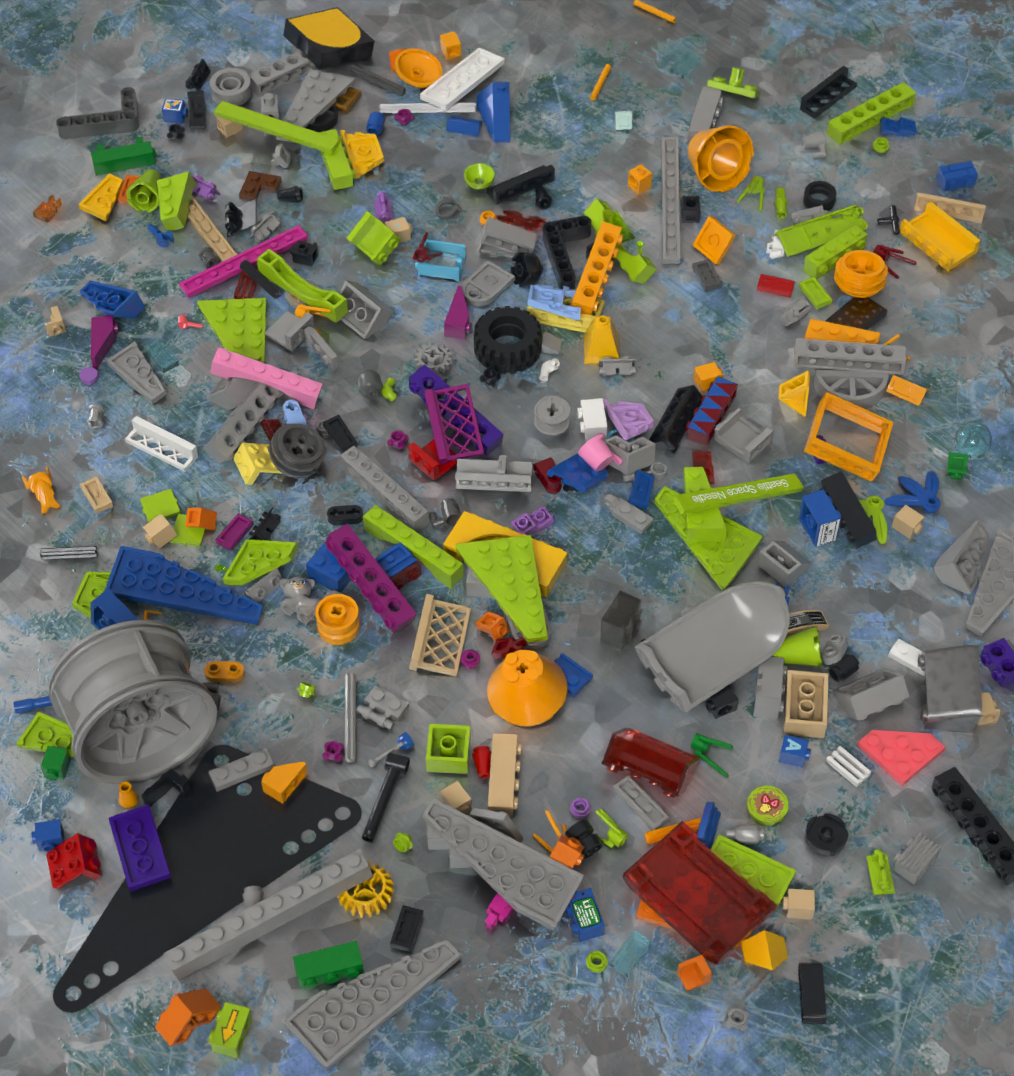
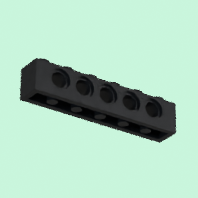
M956 767L936 776L932 784L934 795L942 800L947 812L955 817L960 829L968 834L971 843L981 851L983 859L994 868L996 876L1003 880L1006 886L1014 882L1013 840Z

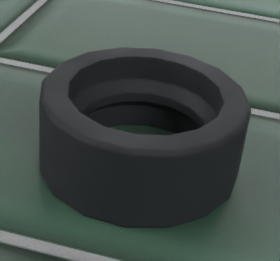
M814 181L805 188L804 205L808 209L823 205V210L829 211L835 206L836 189L825 181ZM821 193L827 195L829 199L816 200L810 195Z

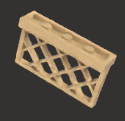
M426 594L409 669L417 671V668L457 676L471 608L433 599L434 595ZM435 606L444 608L446 613L439 616L435 611ZM462 612L466 613L465 618L458 621L454 613ZM450 616L454 623L446 626L442 619ZM436 622L443 628L437 632L431 627ZM457 626L462 633L454 637L450 630ZM446 632L450 640L443 643L439 635ZM435 638L439 646L432 649L427 641ZM452 643H454L458 648V650L453 653H451L446 647ZM440 649H443L447 655L442 659H439L435 654ZM431 654L436 661L429 664L424 663L423 659ZM450 659L455 665L454 669L446 668L443 662Z

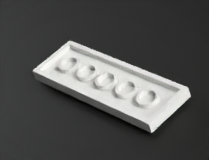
M478 48L421 92L420 99L441 109L448 110L503 66L505 58Z

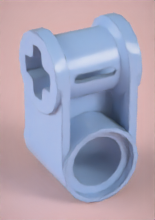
M295 400L286 401L283 404L285 423L307 425L299 403Z

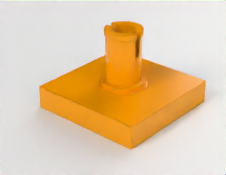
M708 216L693 246L713 263L720 265L736 235L716 218Z

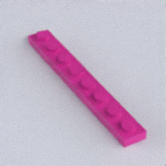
M298 225L180 282L179 287L190 298L244 272L240 268V264L244 260L256 266L257 258L266 250L270 249L279 255L291 249V246L293 244L296 245L298 241H307L308 235Z

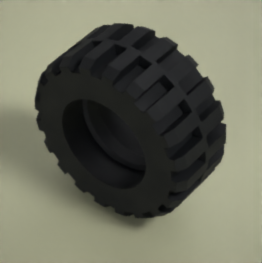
M505 306V308L496 307L493 311H487L476 322L473 332L474 353L484 367L493 368L499 371L500 374H506V372L515 374L516 371L522 372L526 370V367L530 368L539 359L542 350L541 325L537 318L532 314L530 315V312L527 310H520L519 307L510 308V306ZM502 336H514L519 338L520 341L513 344H502L495 341V339Z

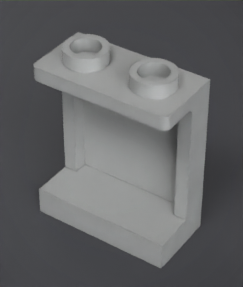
M738 408L734 412H730L722 423L720 422L716 425L714 440L749 464L772 443L774 431L769 427L762 431L741 416L742 410Z

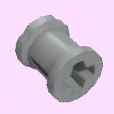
M97 404L91 405L88 409L90 415L87 419V425L93 429L102 428V416L105 414V408Z

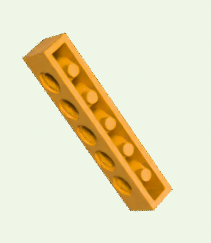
M603 221L601 223L571 306L580 307L583 314L592 315L593 311H597L599 305L597 299L602 297L604 291L602 285L607 284L609 277L607 272H611L614 264L612 258L617 257L619 250L617 245H621L624 235H621L622 227Z

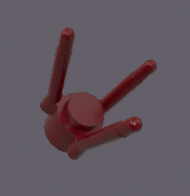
M425 232L419 247L415 250L413 260L424 262L426 259L430 261L432 258L443 255V252L430 255L429 249L424 245L428 232Z
M877 245L873 251L883 261H887L891 256L914 265L917 264L916 261L894 254H904L902 250ZM888 267V272L896 279H899V276Z

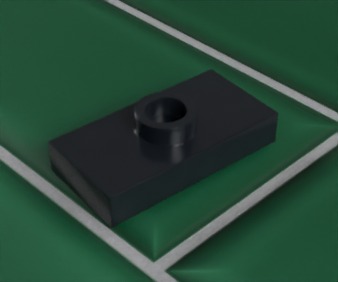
M339 414L323 422L325 430L341 454L352 446H358L357 441Z
M405 905L402 906L390 941V947L409 952L412 951L424 914L423 910Z

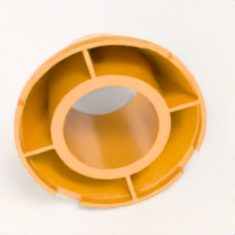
M733 125L700 131L694 135L688 146V158L699 182L706 189L713 192H726L739 185L747 176L751 168L749 166L751 156H754V148L750 136L743 129Z

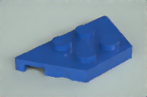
M578 453L550 468L547 472L549 477L552 478L554 474L563 479L562 483L572 486L582 493L604 482L609 476L606 468L596 472Z

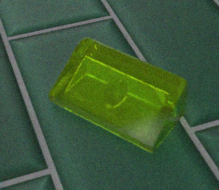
M615 210L613 223L616 226L622 227L621 235H624L622 243L636 238L623 217Z

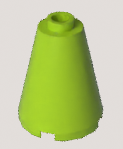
M153 169L147 170L128 187L126 192L127 202L135 210L152 212L158 207L157 180L161 179L158 171Z
M812 627L786 637L781 647L772 657L784 658V664L822 667V657H820L821 646L817 627Z

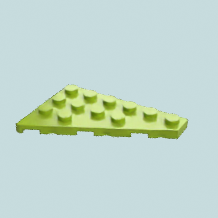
M266 298L197 301L198 309L201 310L205 320L209 323L212 331L217 335L221 345L226 350L265 363Z
M664 486L655 497V505L722 591L728 589L763 541V536L722 515L727 528L725 542H686L685 514H681L673 501L675 495L680 493Z
M531 535L455 544L456 552L462 556L466 565L473 570L474 575L481 584L483 583L488 589L489 594L497 601L503 612L514 622V626L521 631L526 641L529 643L548 640Z

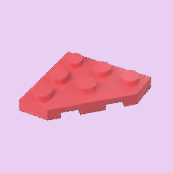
M883 730L870 731L857 744L861 750L901 786L906 784L943 753L946 748L931 733Z

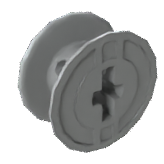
M546 396L536 403L534 407V424L538 431L552 436L564 433L569 428L571 409L565 399L558 396Z

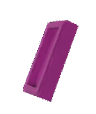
M237 514L215 539L216 544L232 551L254 526L253 521Z

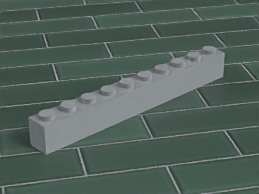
M360 849L170 949L164 955L172 972L180 981L370 879L373 875Z

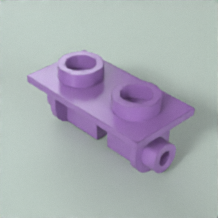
M197 174L195 176L192 175L196 182L192 192L198 193L199 196L206 200H213L215 193L220 195L214 183L210 181L205 182Z
M379 192L377 200H373L376 217L385 224V222L394 220L391 200L387 198L384 192Z

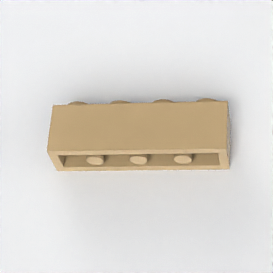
M493 733L488 809L496 812L503 811L509 814L510 817H513V810H518V797H514L515 791H519V779L515 777L516 773H520V760H517V755H521V743L517 742V734Z

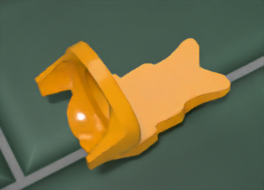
M46 467L47 473L38 472L32 474L29 477V481H27L25 476H22L26 490L31 489L32 493H35L37 500L40 501L42 514L46 513L50 507L55 509L60 507L54 499V491L51 487L53 486V478L48 467Z

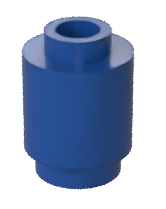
M372 112L366 126L367 133L376 134V137L382 133L386 120L382 113Z

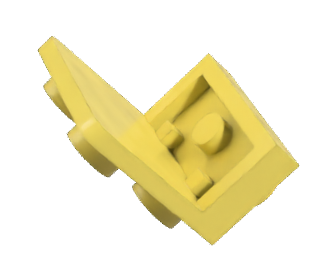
M242 443L235 453L234 462L246 485H253L260 472L283 474L270 460L269 444Z

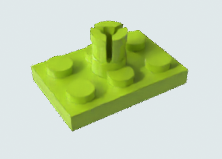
M736 67L732 68L729 82L726 81V78L717 76L709 79L707 83L708 87L752 98L760 97L761 90L757 89L758 86L751 84L742 86L745 70Z

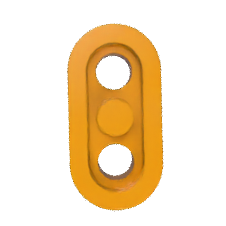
M212 661L204 668L205 677L210 682L237 683L245 676L244 667L239 662Z

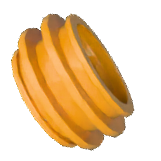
M854 250L844 254L836 262L834 280L840 290L847 295L860 298L871 297L885 287L888 267L877 254L866 250Z

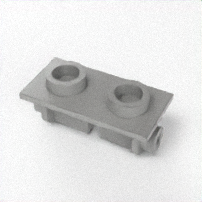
M823 205L790 214L793 225L828 214V212L823 210Z
M275 210L270 214L267 212L262 217V222L260 224L257 223V225L251 228L250 239L254 236L257 242H263L271 234L270 231L273 232L281 224V218L273 215Z
M629 356L621 357V359L604 357L599 360V366H603L599 367V374H603V376H616V369H619V375H632V373H636V366H634L636 358L631 359Z
M278 568L266 573L258 582L245 588L244 595L248 598L251 597L252 600L258 603L280 586L279 581L282 579Z

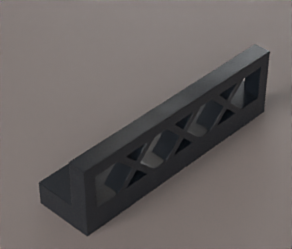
M843 65L801 98L800 110L816 119L855 89L857 83L847 77L849 68ZM844 82L850 85L849 87H841ZM831 92H839V94L831 95ZM821 100H829L828 103H820ZM810 108H818L819 110L814 112Z
M542 165L486 189V193L498 205L536 189L538 186L555 181V168L552 165Z
M694 385L677 389L649 439L651 442H663L669 450L676 449L686 431L688 421L692 420L694 411L700 406L703 397Z

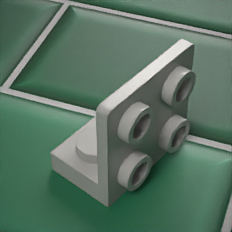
M286 311L265 332V335L293 351L306 338L304 329L306 327H313L315 329L313 315L307 312L303 317L299 318Z

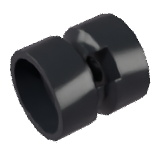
M587 819L575 823L565 832L566 837L575 838L584 846L581 853L585 855L583 859L593 856L604 845L599 836L593 834L594 829Z

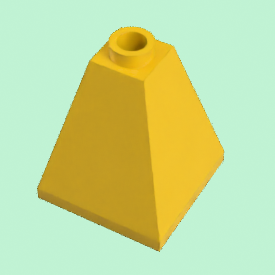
M595 317L584 333V364H599V360L604 357L620 359L619 333L611 317Z

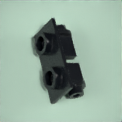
M203 58L200 63L194 66V70L191 73L192 76H189L188 80H186L185 87L187 89L195 88L196 91H200L211 70Z
M273 507L268 513L265 511L259 519L260 525H254L249 532V535H251L249 540L267 541L271 533L266 529L273 532L278 524H280L281 517L278 514L271 513L274 509Z

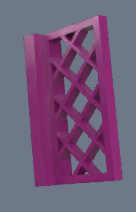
M469 384L434 391L432 389L425 390V400L439 464L444 465L449 461L484 455ZM466 390L467 396L463 401L455 397L458 391ZM445 394L450 398L444 405L438 401L437 395ZM452 399L461 404L456 412L447 407ZM463 406L471 412L467 418L458 414ZM444 410L453 414L449 422L441 417ZM456 416L465 421L460 429L451 424ZM467 423L474 427V432L471 436L462 431ZM448 427L457 431L453 439L445 435ZM459 434L468 438L464 446L455 441ZM470 441L478 444L479 450L470 451L466 447ZM452 444L461 449L457 455L450 456L449 449Z

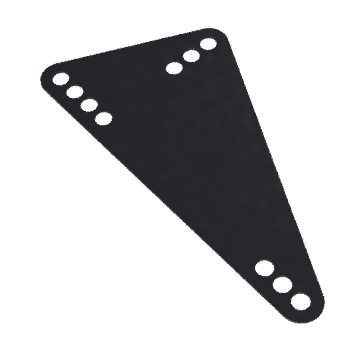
M229 745L212 747L206 752L189 778L192 794L187 798L179 794L157 828L171 878L131 892L126 878L124 879L53 991L55 1005L60 1010L68 1013L84 1009L163 956L165 952L176 947L243 902L242 894L244 893V888L249 886L264 888L356 826L361 818L360 805L354 799L306 778L302 780L282 804L263 792L261 780L266 772L216 791L208 772L218 768L214 764V759L219 755H226L230 763L250 754ZM242 783H247L251 785L252 791L246 796H241L237 793V787ZM340 807H346L350 810V816L345 820H339L335 816L336 810ZM325 818L333 822L332 829L326 832L318 828L319 821ZM305 830H312L315 832L316 838L311 843H305L301 840V834ZM293 841L298 844L299 849L295 854L288 855L283 851V847L287 842ZM110 961L116 962L119 966L117 973L112 976L105 975L103 973V966ZM87 975H98L100 978L98 986L87 988L84 985V979ZM72 986H76L81 990L80 997L75 1001H69L65 998L66 990Z

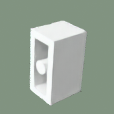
M603 398L581 400L580 408H577L578 419L582 420L580 422V433H584L585 440H590L601 433L607 438V421Z

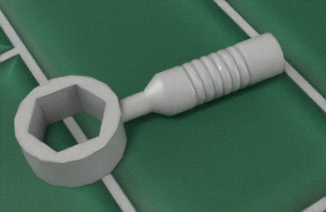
M654 462L650 467V471L643 472L655 476L654 479H663L667 474V466L663 462ZM661 468L664 472L656 473L653 469ZM635 472L630 475L624 474V482L633 480Z

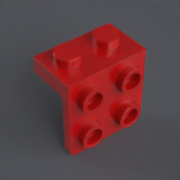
M434 440L423 448H420L414 442L408 446L409 460L433 481L457 465V460L449 461L444 465L439 464ZM449 449L450 456L457 455Z
M77 833L47 852L46 856L53 888L59 889L80 875L95 880L102 876L101 863L98 859L97 845L94 839Z

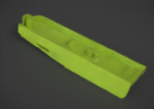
M852 205L778 230L774 236L778 235L787 257H791L823 246L854 225L865 231L868 228V224L861 217L864 214L863 208H856L858 205ZM841 215V217L832 218V216Z

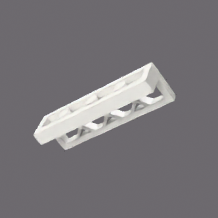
M138 416L132 420L134 429L125 438L126 443L184 472L198 458L196 445ZM137 434L144 437L143 440H133ZM157 443L159 447L149 448L147 444ZM171 450L174 454L165 456L162 454V451ZM185 457L188 459L184 465L177 462L179 458Z

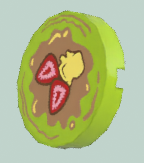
M765 785L757 787L748 796L747 811L751 818L761 825H775V823L783 821L788 813L789 802L786 795L774 786Z

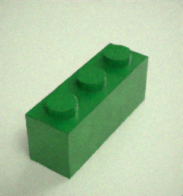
M357 940L293 956L300 989H313L319 984H332L339 979L347 977L356 978L364 973Z

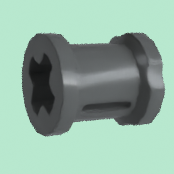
M210 247L200 250L198 254L199 259L204 261L207 269L220 263L219 258L214 256L213 250Z

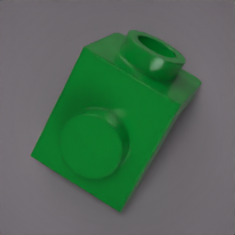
M949 452L946 476H950V479L954 480L965 478L968 455Z

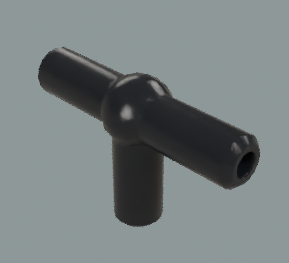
M892 205L889 207L891 217L878 218L877 224H892L893 234L899 235V217L897 216L896 206Z

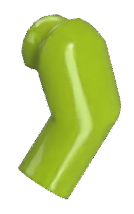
M387 378L381 393L385 399H389L392 402L397 397V393L393 392L394 390L392 389L395 380Z

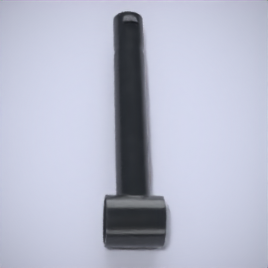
M389 752L384 767L388 772L361 838L364 841L370 843L374 841L399 775L405 776L408 771L409 757Z

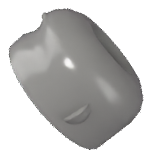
M221 69L213 74L210 79L211 96L218 105L221 101L242 106L251 97L250 77L242 69Z

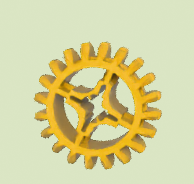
M367 862L373 877L355 886L352 896L349 895L348 890L337 896L339 904L344 906L346 912L351 910L353 917L357 913H359L361 918L364 917V914H368L371 918L372 912L379 915L380 908L386 910V903H391L392 901L391 896L394 895V883L391 880V875L386 873L384 867L379 869L377 863L371 866V863ZM378 883H380L382 886V890L379 895L376 893L375 890L377 888L376 885Z

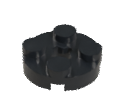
M829 813L818 817L816 815L809 820L806 826L805 842L820 854L834 856L845 847L848 831L843 820L836 815ZM829 831L831 837L826 838L821 832Z

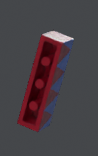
M717 377L714 383L711 382L708 394L702 397L700 408H696L694 411L693 420H689L687 423L688 440L708 446L715 434L714 429L716 425L722 422L736 397L737 383L721 377Z

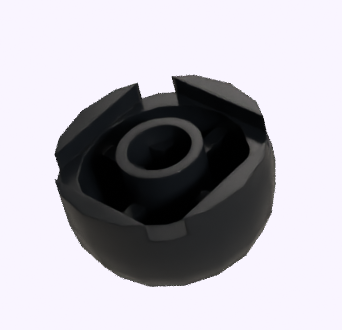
M516 253L512 258L514 267H511V274L515 276L514 284H519V287H529L536 284L543 272L540 260L532 253Z

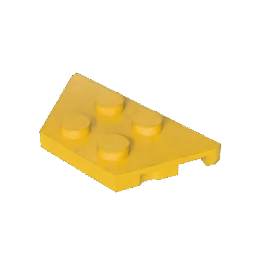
M340 130L343 145L346 147L347 156L350 158L351 168L355 172V179L384 162V156L376 134L355 132V135L346 134L345 130Z

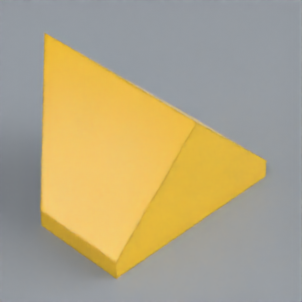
M806 371L779 385L778 399L805 417L810 372Z
M766 930L741 942L745 964L750 963L773 971L784 960L788 959L784 937Z

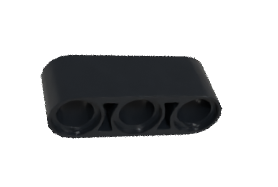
M799 963L798 978L802 1024L825 1025L826 1005L822 963Z

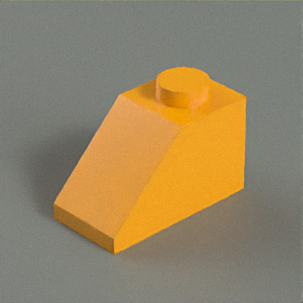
M302 761L274 766L270 772H266L262 777L263 792L283 804L308 774L307 764Z

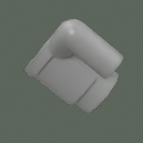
M823 131L808 133L802 136L804 149L819 148L820 150L812 152V159L827 156Z

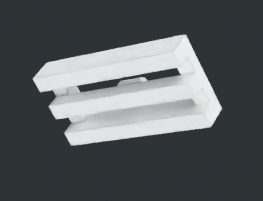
M841 746L832 752L831 756L826 758V762L856 788L871 775V771ZM836 758L841 764L844 765V767H842V766H841L838 762H836L834 759ZM848 771H850V772H852L853 774H855L859 779L855 778V777H854L851 773H849Z

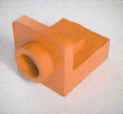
M489 611L475 623L478 630L491 634L494 642H496V639H503L510 631L503 616Z

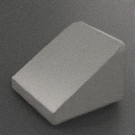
M544 332L542 353L559 355L562 339Z

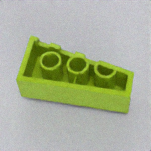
M684 467L683 494L711 489L703 467ZM719 508L685 514L686 542H725L727 528Z

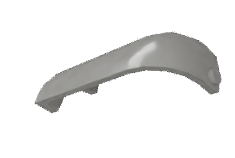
M760 581L730 587L635 646V649L646 669L650 668L656 678L653 681L662 692L667 691L672 697L671 701L684 712H688L769 659L781 647L787 636L790 622L788 605L785 599L786 594L781 587Z

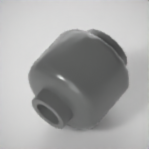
M365 370L357 379L359 390L363 396L376 397L383 389L380 375L375 371Z

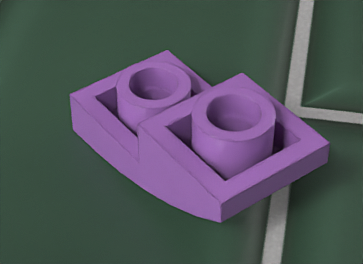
M543 505L530 515L526 512L510 523L518 533L531 535L548 527L555 521Z

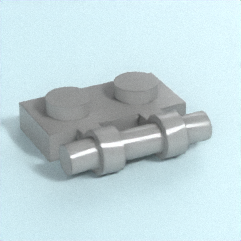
M375 685L364 699V704L367 707L359 705L356 712L362 714V717L367 720L371 719L377 722L378 726L392 730L395 723L390 721L391 718L399 722L409 708V703ZM377 710V711L381 712V713L384 714V715H379V714L375 713V711Z

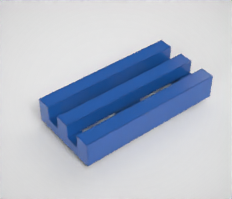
M714 802L706 803L696 837L704 849H711L721 815L718 808L714 807Z

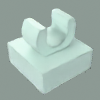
M615 112V130L632 129V112Z

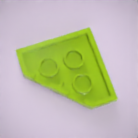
M246 539L222 580L225 585L242 586L290 562L298 550V545L296 542Z

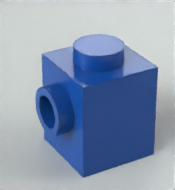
M60 819L35 823V831L32 832V842L37 844L39 851L48 852L64 842V828Z

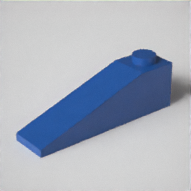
M493 82L477 94V110L480 112L493 142L508 143L510 142L509 82Z
M90 280L79 291L84 298L103 314L134 319L145 308L137 291Z

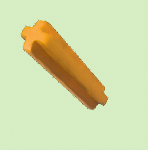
M702 817L645 832V841L647 844H652L699 830Z

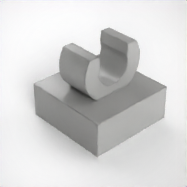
M280 144L276 146L275 153L272 154L275 159H272L271 163L274 166L280 164L283 168H287L290 164L291 154Z

